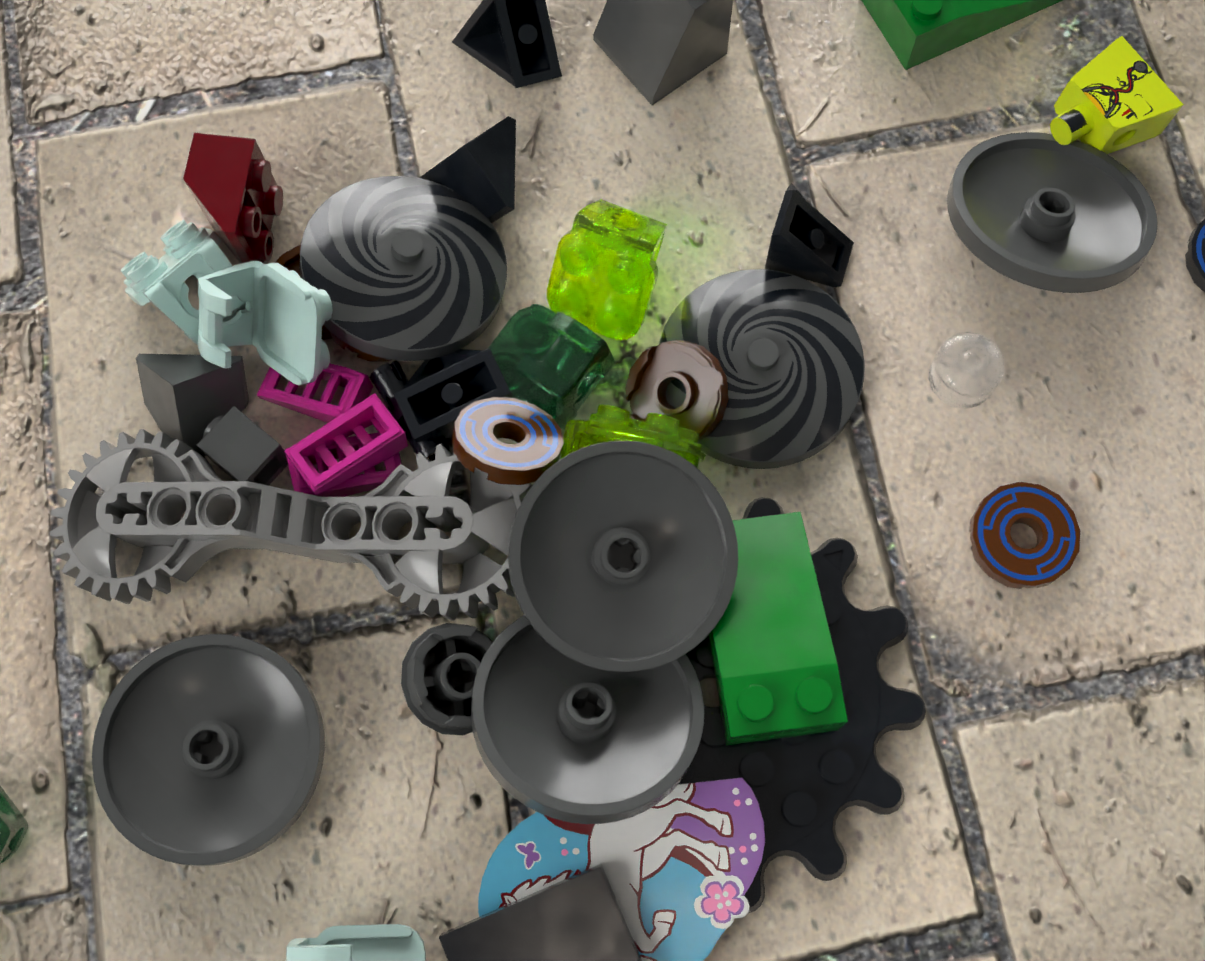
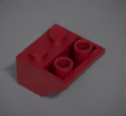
M194 133L183 180L212 228L240 264L250 261H259L264 264V261H270L274 248V237L271 231L273 218L281 214L283 207V190L281 186L277 185L271 173L270 162L265 160L256 139Z

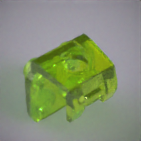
M603 199L581 209L576 214L572 230L565 233L558 243L547 287V301L552 313L559 319L601 334L607 338L621 341L636 335L645 321L658 278L656 261L667 224Z
M599 404L597 413L590 414L589 420H570L567 422L564 431L561 459L574 451L593 444L625 440L644 442L670 450L697 468L699 462H704L706 456L701 452L702 445L698 443L699 433L679 427L680 421L673 417L657 413H647L646 421L642 422L630 419V412L627 410Z

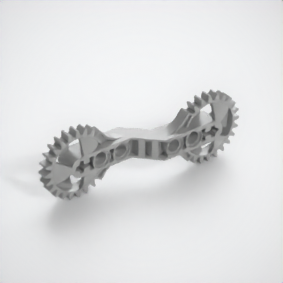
M140 429L136 439L124 432L119 433L117 447L105 440L101 441V456L98 458L87 453L82 455L87 468L83 473L69 470L68 474L75 482L73 488L58 489L57 492L62 498L67 500L66 505L51 511V515L63 520V525L50 531L51 537L64 542L53 552L55 557L67 561L61 571L63 574L76 578L75 586L107 601L115 599L122 603L130 604L133 597L148 602L151 601L153 588L166 594L170 593L171 583L169 577L172 576L187 582L205 562L227 549H267L336 563H363L373 571L379 583L388 593L395 597L401 595L400 602L412 609L419 605V611L432 618L439 610L443 617L450 621H455L459 607L463 613L473 619L477 618L478 602L482 601L491 609L496 610L498 609V601L495 593L502 590L512 597L515 596L509 576L508 557L501 566L483 554L488 549L489 544H491L508 556L512 524L517 510L532 484H498L487 480L488 473L482 472L475 467L474 473L470 471L471 494L470 505H468L460 498L449 496L454 471L467 468L462 465L455 453L452 456L446 448L439 444L436 446L434 461H429L419 452L416 454L417 470L413 472L400 464L381 485L370 493L360 497H321L249 481H222L216 475L208 460L195 452L190 446L178 439L171 438L163 432L159 431L154 436L146 430ZM143 457L153 458L154 482H127L130 468L135 459ZM98 487L105 491L102 496L95 493ZM236 509L234 516L228 522L230 514ZM412 521L411 531L407 536L399 540L400 529L406 523ZM361 522L359 532L356 536L349 539L353 526ZM444 532H452L451 538L447 536ZM117 538L136 547L143 548L142 557L134 576L117 578L115 564ZM442 564H464L458 593L443 594Z

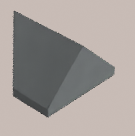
M139 353L136 357L144 404L161 432L175 440L182 441L203 457L206 455L197 444L203 439L207 426L216 417L226 415L233 406L242 412L249 402L243 356H231V368L226 369L206 361L201 355Z

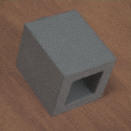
M235 406L226 415L216 417L207 426L203 439L197 444L204 454L234 481H249L269 486L288 466L287 456L282 446Z

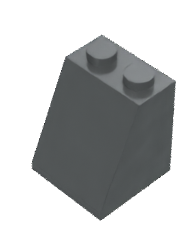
M607 0L594 31L593 40L647 101L654 105L727 54L733 0Z

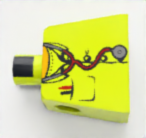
M1121 36L1070 79L1054 104L1055 112L1058 116L1051 120L1050 130L1054 139L1061 145H1068L1079 139L1081 142L1109 154L1160 135L1184 104L1126 39Z

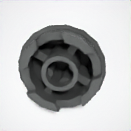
M445 623L429 628L412 642L402 662L401 687L408 707L422 724L441 734L465 735L473 732L471 703L474 681L482 658L493 643L486 634L478 631V628L474 626Z

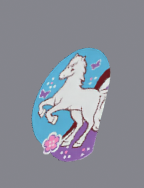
M743 778L678 784L667 797L647 811L617 822L604 824L570 823L536 812L520 822L507 834L492 854L482 877L478 897L479 917L602 864L642 961H704L724 931L732 925L734 918H743L749 912V903L744 895L758 871L765 846L764 821L759 803L752 788Z

